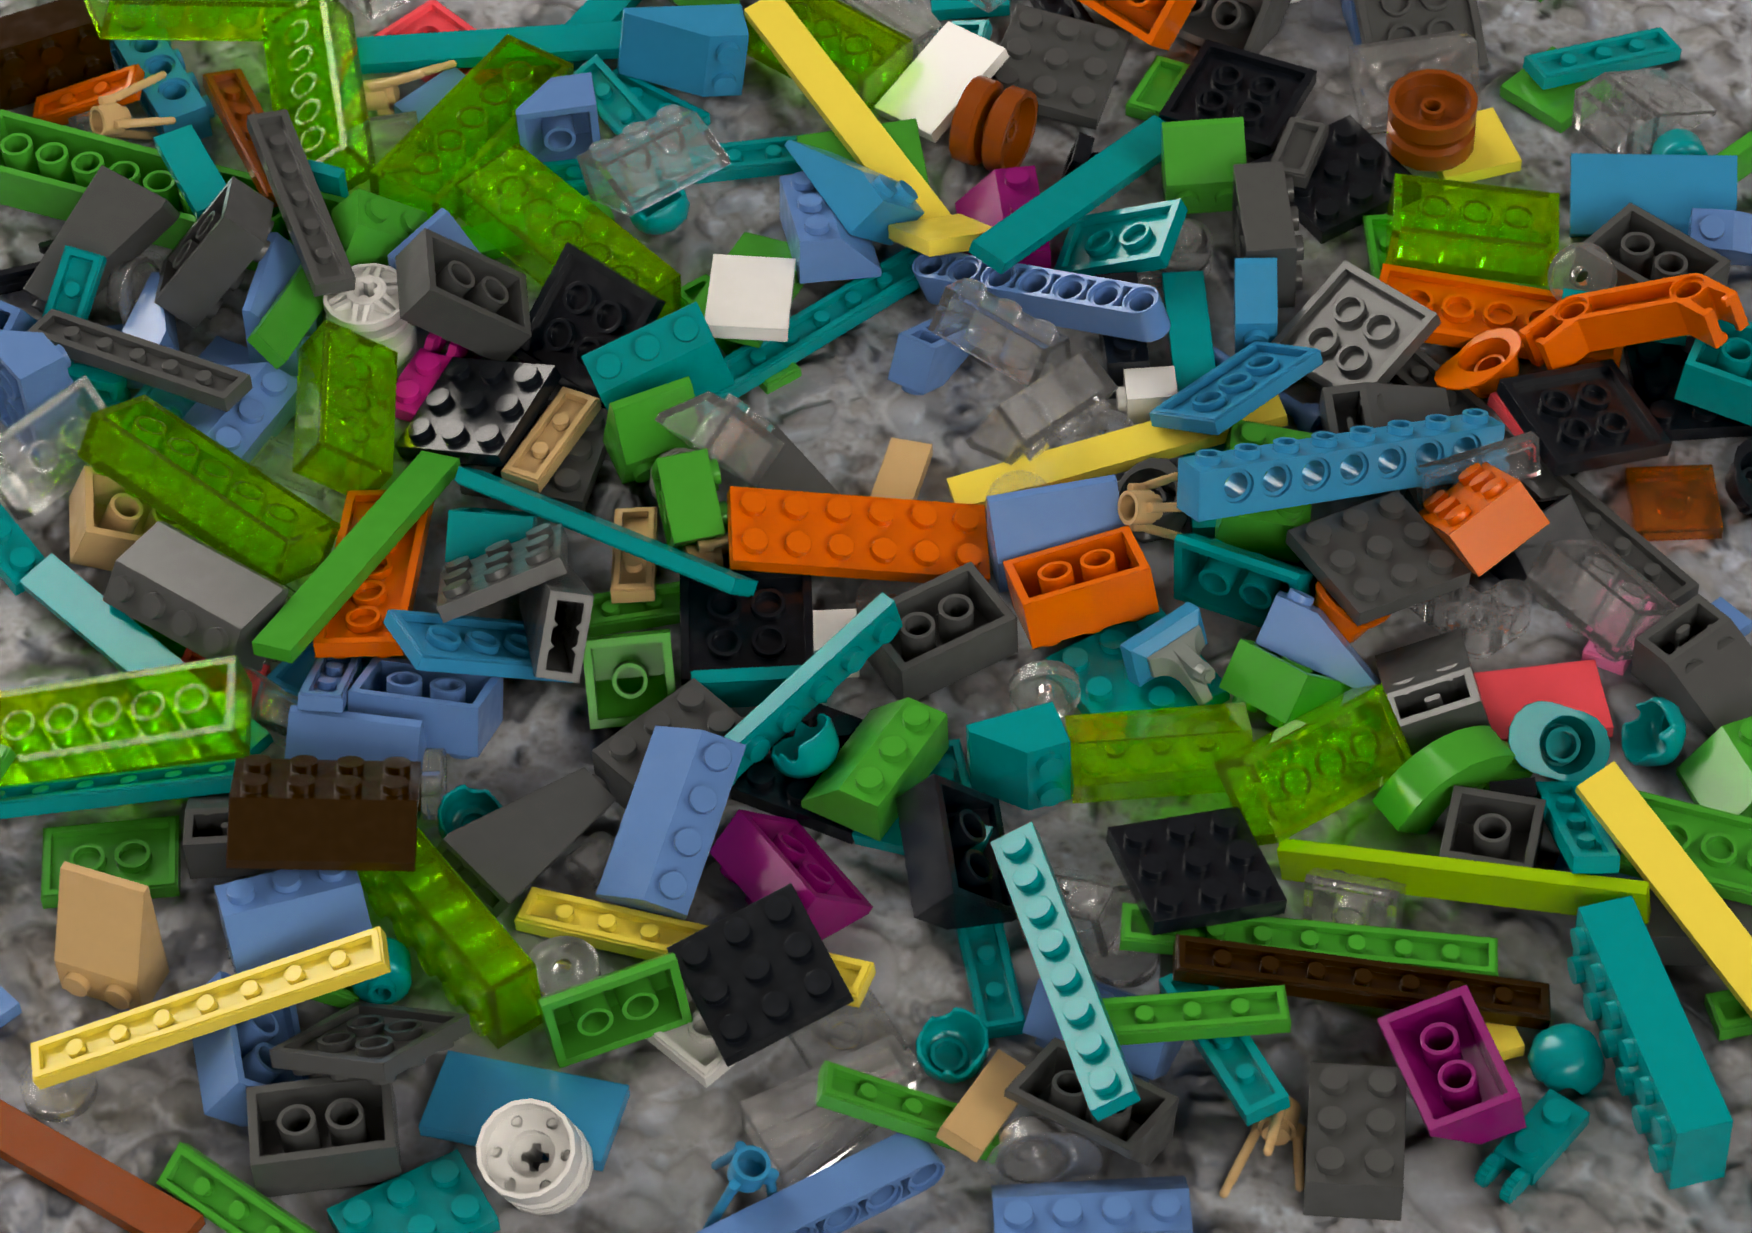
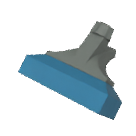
M1190 602L1185 603L1120 644L1128 680L1138 687H1141L1153 678L1170 676L1178 680L1189 691L1200 707L1213 699L1207 684H1210L1215 678L1216 671L1200 657V653L1204 646L1208 644L1200 609Z

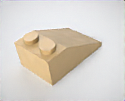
M84 466L69 496L70 563L112 571L116 559L157 521H164L210 546L208 490Z
M64 861L60 868L54 962L62 989H66L69 993L78 997L89 996L105 1001L111 1006L122 1010L127 1008L134 1009L152 1002L170 971L149 886Z

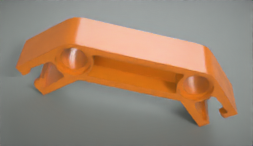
M1689 273L1565 297L1518 332L1531 364L1539 368L1545 364L1548 370L1572 366L1590 352L1684 335H1691L1718 349L1728 340V335L1721 331L1718 320L1733 324L1738 331L1746 328L1749 322L1737 291L1706 275Z

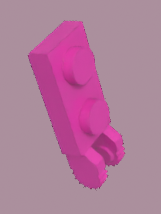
M430 332L426 337L424 347H420L380 401L381 413L410 422L452 357L464 358L468 353V349L450 342L446 356L442 355L440 352L447 340Z

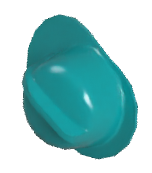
M1536 701L1525 705L1515 714L1509 726L1508 743L1511 751L1516 755L1514 759L1518 764L1532 773L1558 781H1579V783H1582L1603 769L1610 756L1611 743L1607 730L1600 721L1585 712L1557 703Z

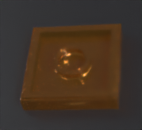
M1712 464L1626 467L1625 484L1632 528L1647 541L1722 539L1723 523Z

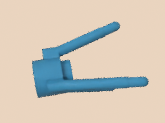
M738 1141L731 1151L712 1162L711 1167L714 1170L729 1164L727 1171L729 1183L709 1215L703 1229L720 1220L738 1191L752 1193L759 1190L765 1184L767 1197L777 1193L776 1181L779 1177V1172L771 1168L770 1158L763 1149L753 1145L746 1146L743 1141Z

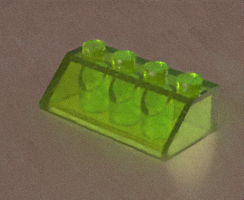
M1245 702L1065 716V729L1071 741L1072 804L1250 791L1254 789L1256 777L1252 729Z

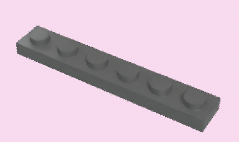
M287 109L247 115V129L314 297L355 290V275Z
M51 309L27 330L29 332H43L54 345L60 344L72 360L228 412L253 388L250 374L55 309Z

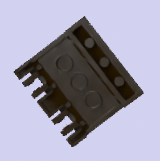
M253 754L245 758H236L229 795L226 868L415 872L417 858L418 811H421L422 804L421 762L410 761L405 757H390L384 761H364V759L357 756H344L338 760H318L310 755H298L291 759H271L267 755Z

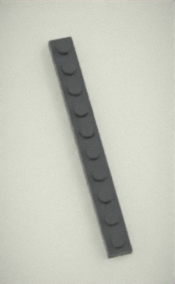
M1419 348L1390 382L1398 385L1438 387L1434 376L1441 365ZM1469 389L1446 390L1451 416L1461 415L1465 409L1478 408L1488 411L1489 416L1504 424L1496 412ZM1505 425L1502 471L1520 480L1534 500L1571 494L1594 538V541L1584 547L1647 602L1658 605L1657 610L1664 616L1669 615L1698 594L1699 584L1571 475L1554 477L1540 455H1537L1535 459H1530L1517 443L1516 437Z

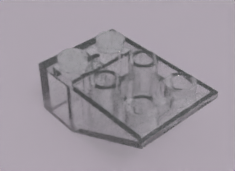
M1661 68L1604 72L1575 89L1572 126L1608 154H1651L1654 143L1662 134L1677 128L1690 131L1716 115L1717 110Z

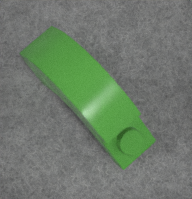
M1472 726L1449 733L1422 748L1395 771L1372 801L1397 831L1427 834L1444 810L1450 805L1454 785L1474 788L1491 781L1530 778L1533 773L1518 764L1514 759L1516 755L1511 751L1509 743L1502 740L1490 726Z

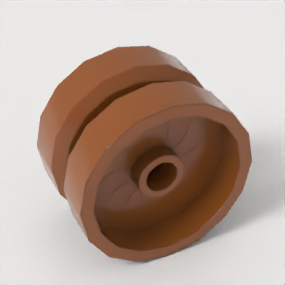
M1439 69L1413 71L1399 78L1390 89L1388 100L1386 145L1391 156L1404 166L1417 171L1428 172L1453 169L1465 162L1474 150L1478 96L1473 85L1460 75Z
M981 75L973 78L964 89L952 119L949 134L951 158L974 167L983 162L984 168L990 172L994 169L1020 167L1035 133L1038 118L1036 94L1030 90L1013 85L1004 90L1001 82Z

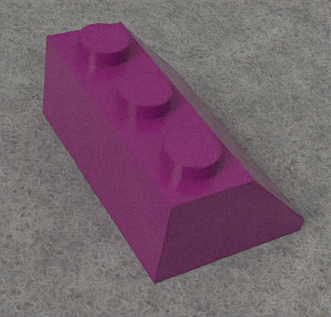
M1035 165L994 169L955 203L956 214H962L993 227L1040 194ZM1049 241L1018 263L1051 269ZM969 251L963 252V254L972 255Z
M739 809L710 849L709 853L721 865L719 870L722 875L741 888L746 894L745 901L748 905L792 883L822 940L866 916L873 908L862 893L795 819Z
M1467 985L1377 1018L1378 1025L1430 1136L1481 1145L1526 1128L1521 1096Z

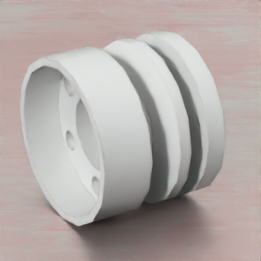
M378 263L352 266L351 268L356 278L355 290L323 295L332 353L340 365L356 373L365 375L383 374L397 369L412 357L417 348L416 326L400 319L397 271L391 266Z
M529 1098L507 1103L495 1110L483 1124L476 1143L477 1166L486 1183L522 1212L537 1216L559 1213L575 1204L589 1186L594 1169L592 1148L584 1133L566 1115L548 1102ZM543 1154H545L549 1158L548 1163H541L537 1171L532 1167L533 1163L540 1162Z

